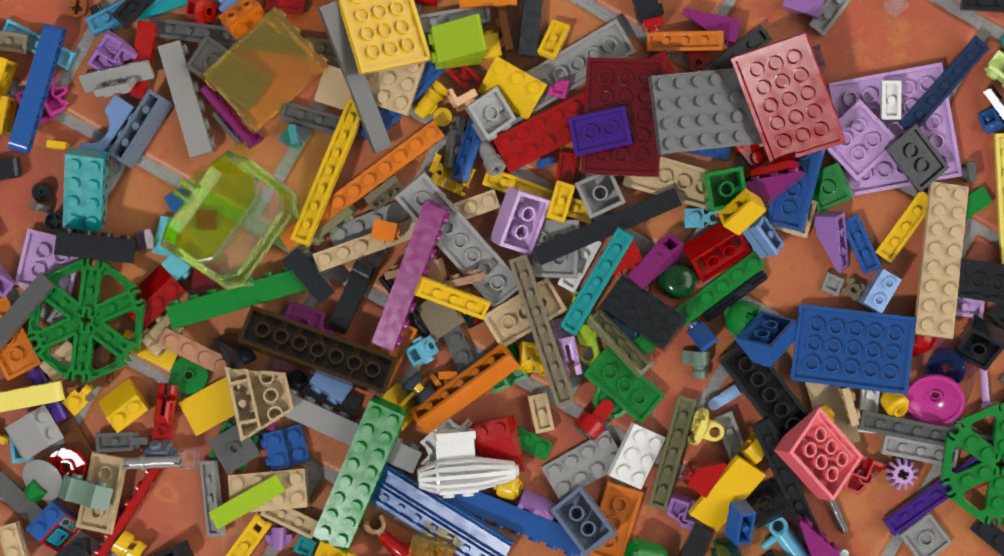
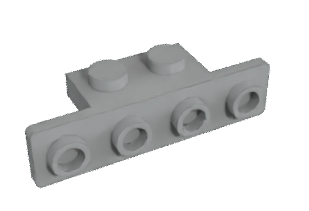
M149 60L79 75L85 93L94 92L95 97L103 96L104 98L119 92L121 94L128 93L136 82L155 77Z

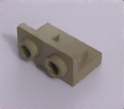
M394 175L386 179L376 189L371 190L364 199L376 212L394 199V195L403 189L404 186Z

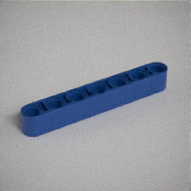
M47 23L43 27L8 143L10 150L26 154L31 152L65 40L66 28Z

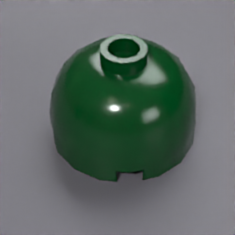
M675 262L658 276L657 283L663 295L669 299L679 300L686 298L692 293L695 288L696 278L690 266L682 262Z

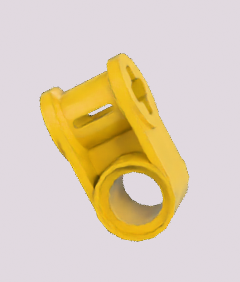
M753 431L740 446L739 452L748 462L756 465L763 459L764 453Z

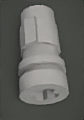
M481 141L478 152L482 160H484L483 164L488 174L495 176L502 173L506 165L501 155L498 154L492 141Z

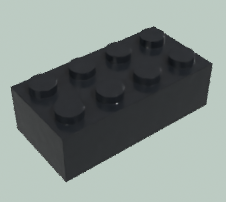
M62 228L61 231L56 232L54 255L133 264L137 240H133V236L121 235V238H115L113 233L101 232V236L94 235V231L81 230L80 234L74 233V229Z
M624 275L620 276L600 305L604 312L664 353L686 323L685 316L645 289H641Z

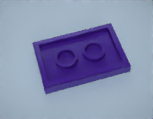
M625 106L568 118L575 157L633 145Z

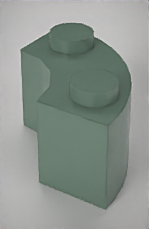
M72 473L71 476L64 475L58 497L89 508L108 511L114 489L107 487V482L97 480L95 483L83 479V475Z

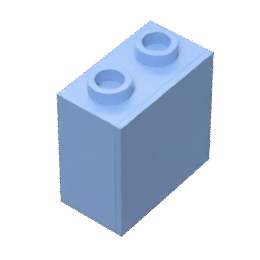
M876 269L866 284L865 290L860 294L859 300L856 302L873 312L882 313L902 279L885 269Z

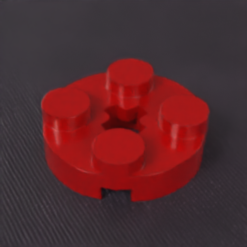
M69 446L56 450L48 459V462L59 471L62 479L64 475L71 476L72 473L83 475V477L86 474L87 459L78 450ZM63 462L69 463L71 469L65 470Z

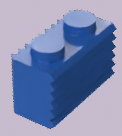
M745 499L731 501L729 505L724 534L732 541L734 546L750 544L752 542L753 524L755 523L757 513Z

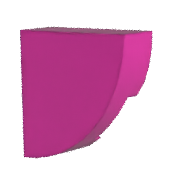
M561 80L554 83L549 88L547 95L566 99L570 80Z

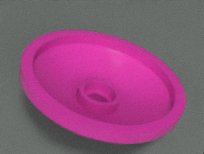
M939 374L925 375L918 378L909 386L908 395H906L909 400V413L916 420L936 425L951 423L961 415L965 406V396L960 385L953 379Z

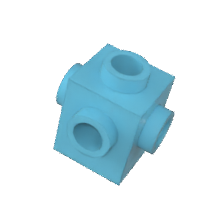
M430 335L424 339L422 336L412 341L413 345L404 350L413 366L422 362L427 364L435 359L433 356L440 352Z

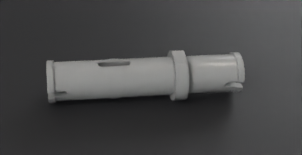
M141 455V457L134 458L125 457L123 465H127L124 466L125 470L141 469L145 471L147 468L182 467L183 459L182 455L154 457Z

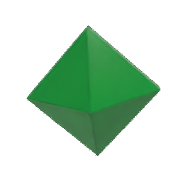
M33 480L23 490L27 499L38 503L47 493Z

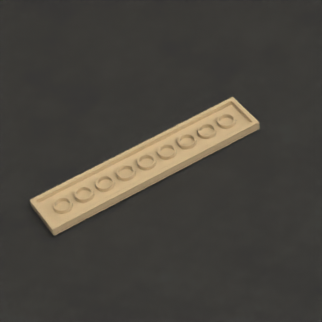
M660 156L659 177L624 176L622 186L653 195H658L675 188L681 203L706 210L700 173L710 170ZM812 200L804 232L774 225L772 227L778 231L807 238L818 201ZM770 203L764 204L767 210L763 213L765 217H767Z

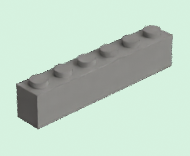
M177 40L157 46L190 158L214 153L216 142L214 136H210L208 130L211 129L208 117L205 118L203 111L206 108L203 99H199L198 92H200L198 81H194L192 75L194 73L185 68L188 63L187 55H190L187 44Z

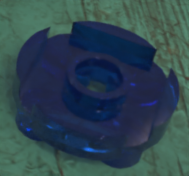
M940 348L929 357L926 371L928 375H944L960 383L966 373L965 359L955 350ZM949 364V367L952 369L944 372L941 366Z

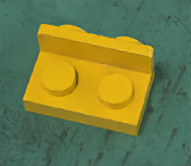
M522 341L519 344L520 367L516 370H520L523 373L535 372L546 376L536 343Z

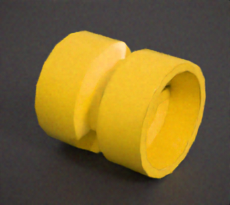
M125 530L112 546L111 551L118 556H141L146 550L147 545L140 540L135 541V536Z

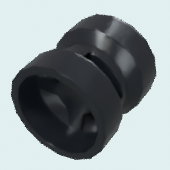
M49 213L45 218V226L51 231H61L62 228H65L63 227V213Z

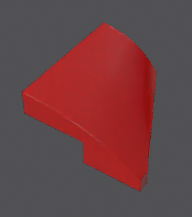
M863 455L842 489L860 495L868 484H872L876 480L875 477L882 470L885 471L888 468V465Z

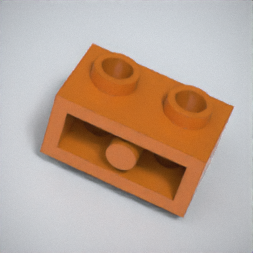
M240 0L218 16L224 28L236 40L267 19L263 8L256 0Z

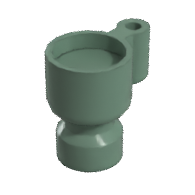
M682 350L681 362L694 366L692 378H707L706 366L710 363V351Z

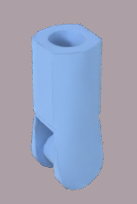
M734 384L710 399L707 406L710 410H717L740 396L741 393Z

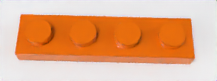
M724 31L647 32V51L724 50Z

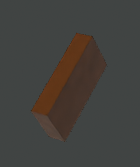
M75 417L58 426L67 446L78 450L83 456L94 450Z

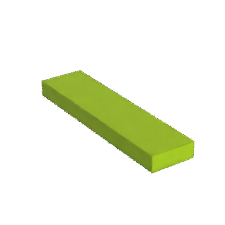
M275 474L208 513L218 530L284 493L286 489L278 475Z

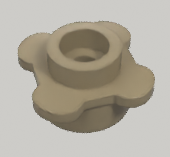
M850 278L845 288L842 289V293L856 301L859 300L861 291L865 290V285L863 283L859 284L854 278Z

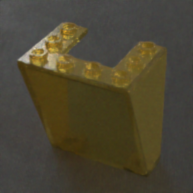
M276 7L270 10L202 74V79L214 92L217 90L242 117L241 121L254 135L328 67L326 64L328 62L321 53L317 54L315 52L312 42L307 38L304 39L300 35V29L295 24L291 25L286 20L288 18L281 9L277 10Z

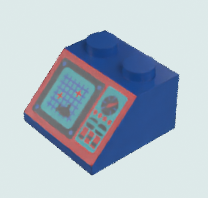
M56 498L43 509L25 530L38 542L58 552L81 528L76 527L78 517Z

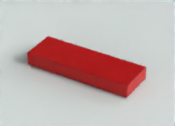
M786 160L743 171L744 178L750 181L751 177L762 176L764 178L768 177L770 173H784L789 169L799 168V162Z

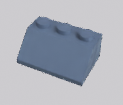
M579 486L550 510L584 556L601 548L619 534L584 487Z

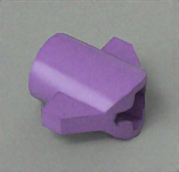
M272 526L271 534L265 535V541L276 551L283 550L292 540V534H286V527Z

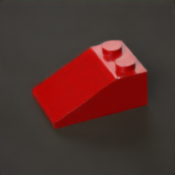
M514 414L471 424L472 429L476 432V439L474 440L481 457L514 461L515 465L518 464L519 472L526 471Z

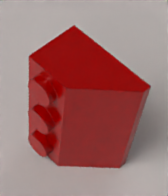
M721 221L684 244L683 248L687 260L702 283L751 253L743 234H735L725 228Z
M161 264L138 285L139 287L134 289L142 291L136 295L137 300L145 299L143 303L146 304L143 331L155 324L159 316L167 312L168 302L182 298L189 291L181 281H176ZM129 312V316L136 322V314Z
M719 457L691 462L689 466L686 465L682 470L681 475L683 476L681 479L688 487L707 498L726 469L727 464Z

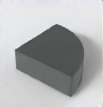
M30 202L29 206L31 210L48 214L53 212L54 209L53 206L37 202Z

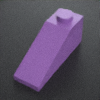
M822 211L814 219L816 234L837 272H842L849 267L845 212Z

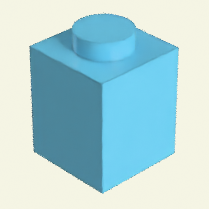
M174 251L161 263L176 281L181 279L185 281L192 274L191 270L194 268L178 251Z

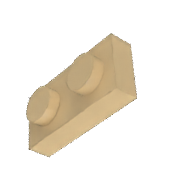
M547 392L529 395L528 400L536 434L555 430Z

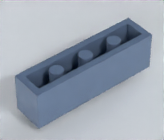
M148 89L110 149L109 155L133 169L174 104Z

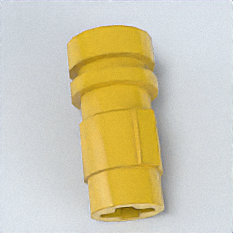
M437 80L433 82L432 88H428V93L423 96L417 103L418 105L413 109L423 120L428 115H432L439 107L437 104L440 101L443 102V97H447L449 94V90Z

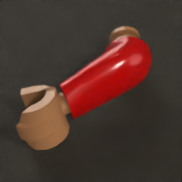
M383 515L378 517L381 524L378 530L371 529L369 521L363 519V529L370 535H377V539L393 556L427 555L422 541L419 542L420 545L414 544L411 546L410 543H402L388 530L386 531V522Z

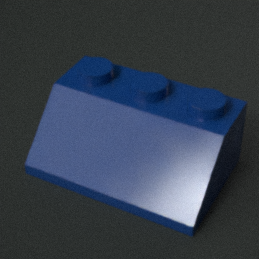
M760 311L736 337V342L752 362L765 367H772L795 341L796 320Z

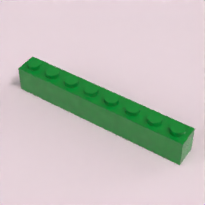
M286 267L281 269L282 273L276 275L273 272L263 274V278L255 280V277L243 280L244 284L237 286L236 283L225 285L226 289L218 291L215 288L206 291L207 295L199 297V294L188 296V301L180 302V299L168 302L169 306L166 307V311L173 330L308 289L290 268Z

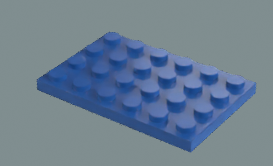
M799 304L790 380L908 395L916 317Z

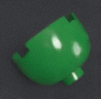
M739 301L734 303L732 307L728 306L724 316L726 317L725 326L729 333L737 337L759 313V306L749 301Z

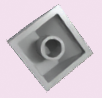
M592 175L575 183L590 219L626 203L614 176Z
M45 405L5 427L6 432L24 461L64 438Z

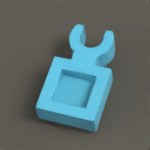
M702 208L684 209V228H704V222H707L709 225H716L717 222H712L710 216L717 213L708 212L704 214V209Z

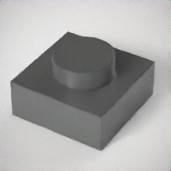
M975 161L963 163V167H961L962 178L965 179V182L978 181Z

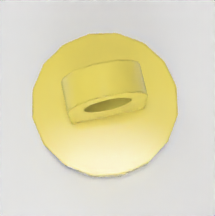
M698 408L699 411L697 410L691 420L689 431L692 433L691 436L688 435V442L697 446L702 438L714 442L722 439L724 436L723 426L719 422L709 419L708 409ZM717 427L719 432L717 435H710V429Z

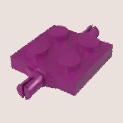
M289 301L287 311L281 315L322 331L335 333V330L324 328V320L327 314L325 311Z

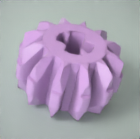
M898 457L895 458L896 464L890 461L891 469H885L886 472L890 473L885 476V479L890 480L889 485H895L897 490H900L901 486L907 490V483L914 486V482L911 481L912 478L918 479V476L913 474L918 471L916 467H913L914 462H908L906 458H903L901 461ZM900 470L905 471V474H902L903 477L898 476V473H901L899 472Z

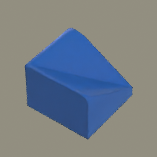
M995 107L978 114L982 129L988 135L1004 128V120Z

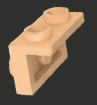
M452 88L448 89L450 94L447 97L453 108L457 107L459 111L478 98L475 89L459 97L455 95Z

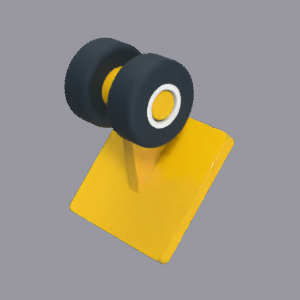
M416 372L402 387L399 383H396L381 398L410 411L415 406L422 405L435 392V389L430 384L424 387L421 384L423 376ZM409 412L401 432L414 420L411 412Z

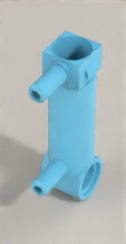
M783 517L767 524V528L772 536L761 543L764 550L778 542L787 556H810ZM775 521L782 522V526L778 530L773 529Z

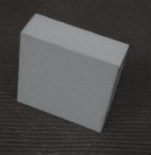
M826 272L819 289L838 297L845 279Z

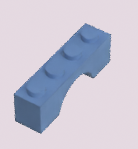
M115 94L104 109L109 119L107 134L103 139L95 143L82 142L79 148L109 152L133 115L136 107Z

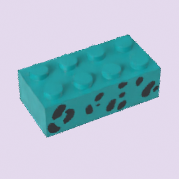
M71 147L65 153L63 227L101 232L106 226L109 152Z

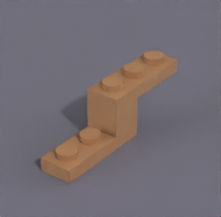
M436 255L428 263L430 270L427 278L451 287L479 282L486 278L485 270L478 272V269L467 271V275L460 276V273L449 275L448 278L443 257L436 258ZM400 264L389 266L390 270L384 272L386 280L396 278Z

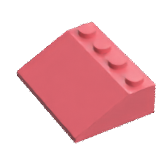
M820 407L815 408L787 432L774 450L818 499L828 501L835 500L863 457Z

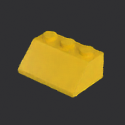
M496 56L478 92L483 95L491 88L497 86L512 112L528 120L547 88V84Z

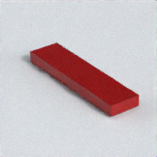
M138 20L134 50L138 53V56L134 60L132 58L131 63L149 60L152 67L158 31L157 23ZM150 79L136 82L126 96L143 99L148 91Z

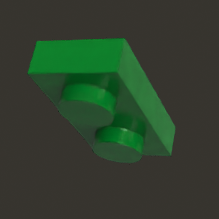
M519 426L517 431L521 449L545 461L554 443Z

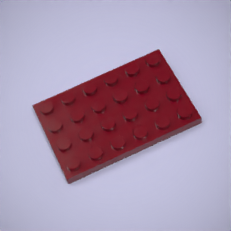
M587 57L584 114L625 106L633 145L582 155L581 174L636 177L660 176L661 155H658L648 77L665 75V60Z

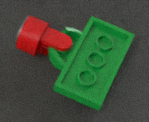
M606 345L582 374L596 386L592 396L594 411L589 414L583 410L573 422V426L589 440L596 441L606 429L602 425L606 418L616 419L627 413L641 425L664 398L665 394L643 375L637 378L612 349Z

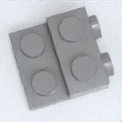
M497 86L491 88L464 107L472 119L473 124L471 125L481 141L487 140L489 142L495 139L499 131L512 127V122L517 119Z

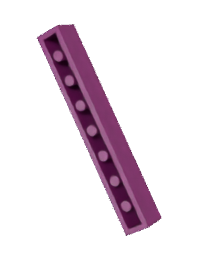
M431 199L424 201L371 342L372 344L391 352L397 347L400 348L404 339L401 334L403 330H407L410 323L408 319L409 313L414 312L417 304L414 301L416 295L413 292L420 277H427L430 267H428V263L434 259L437 249H434L436 242H440L444 232L441 229L443 224L446 225L450 218L448 213L450 207Z

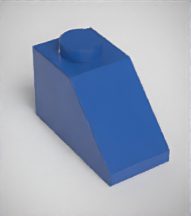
M695 320L687 326L689 330L686 331V334L702 352L718 341L717 337L701 320L699 322Z

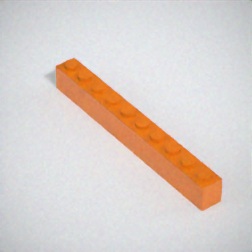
M431 121L333 194L328 201L317 230L348 206L357 204L371 190L379 187L386 179L400 172L443 140L445 136L435 122ZM296 223L278 235L289 251L300 244L290 239Z

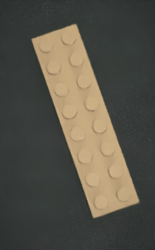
M932 182L929 185L915 311L916 335L953 339L969 187L941 182Z

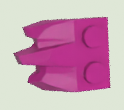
M53 77L39 126L53 120L69 103L67 100L61 99L67 95L68 87H55L56 77ZM24 90L15 93L19 106Z

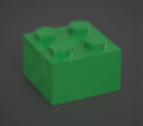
M733 166L700 173L706 211L722 210L746 188L743 166Z

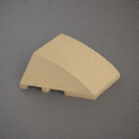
M224 367L241 442L294 411L285 372L252 371Z

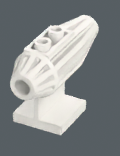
M472 428L433 431L436 460L417 469L418 487L440 496L443 495V498H454V494H462L463 497L474 496V493L480 490L516 480V476H519L518 464L515 465L514 461L475 456L474 439H476V432Z

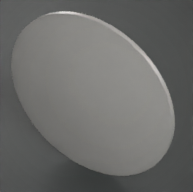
M41 459L29 461L22 471L26 487L33 480L47 492L42 498L43 500L58 498L63 480L59 471L47 461Z

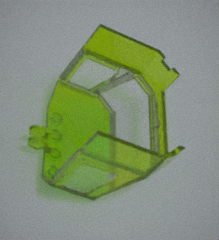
M228 150L209 165L194 188L185 181H180L182 187L191 191L187 197L178 190L172 192L184 202L166 225L160 245L226 290L254 285L248 281V278L289 220L292 217L300 220L296 204L297 195L253 160Z

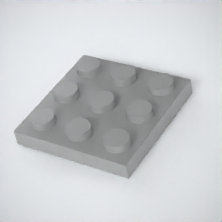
M544 220L534 247L580 228V221L565 220V223L554 220ZM534 250L531 255L528 254L535 278L578 279L579 250L541 266Z

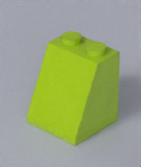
M479 14L432 26L430 33L427 34L428 45L432 46L433 51L430 53L432 64L435 63L436 70L482 63L486 53V45Z

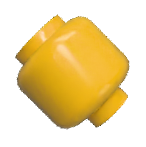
M884 392L880 399L881 405L890 416L900 417L908 410L909 400L903 394Z
M516 476V480L494 486L493 490L496 491L499 498L515 500L522 493L523 483Z

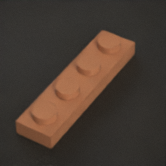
M164 326L156 341L157 345L225 377L224 367L228 366L221 353Z

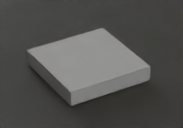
M930 512L898 534L914 556H936L953 543Z

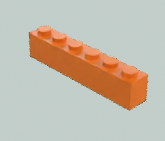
M502 342L434 392L422 405L412 408L410 412L415 422L429 434L518 369L520 365L513 353Z

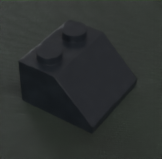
M974 314L965 325L952 353L986 371L1004 349V330Z

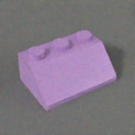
M508 186L489 240L499 246L531 255L551 201L527 191Z

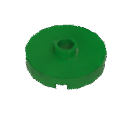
M182 357L172 366L170 372L172 384L179 385L178 391L182 393H197L208 383L209 370ZM187 372L192 373L191 379L186 377Z

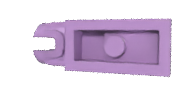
M563 317L551 320L558 349L569 377L568 363H573L576 375L582 374L575 336L559 326L564 319Z

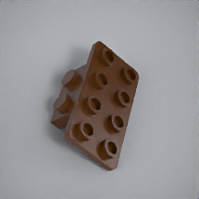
M517 0V6L497 7L499 17H495L497 29L501 28L502 36H499L501 48L505 47L508 63L519 69L538 66L546 61L545 57L538 54L537 57L516 55L523 0ZM541 30L539 31L538 48L542 42Z

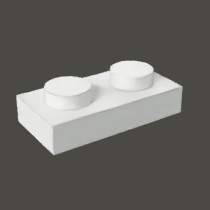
M881 81L880 120H901V81Z

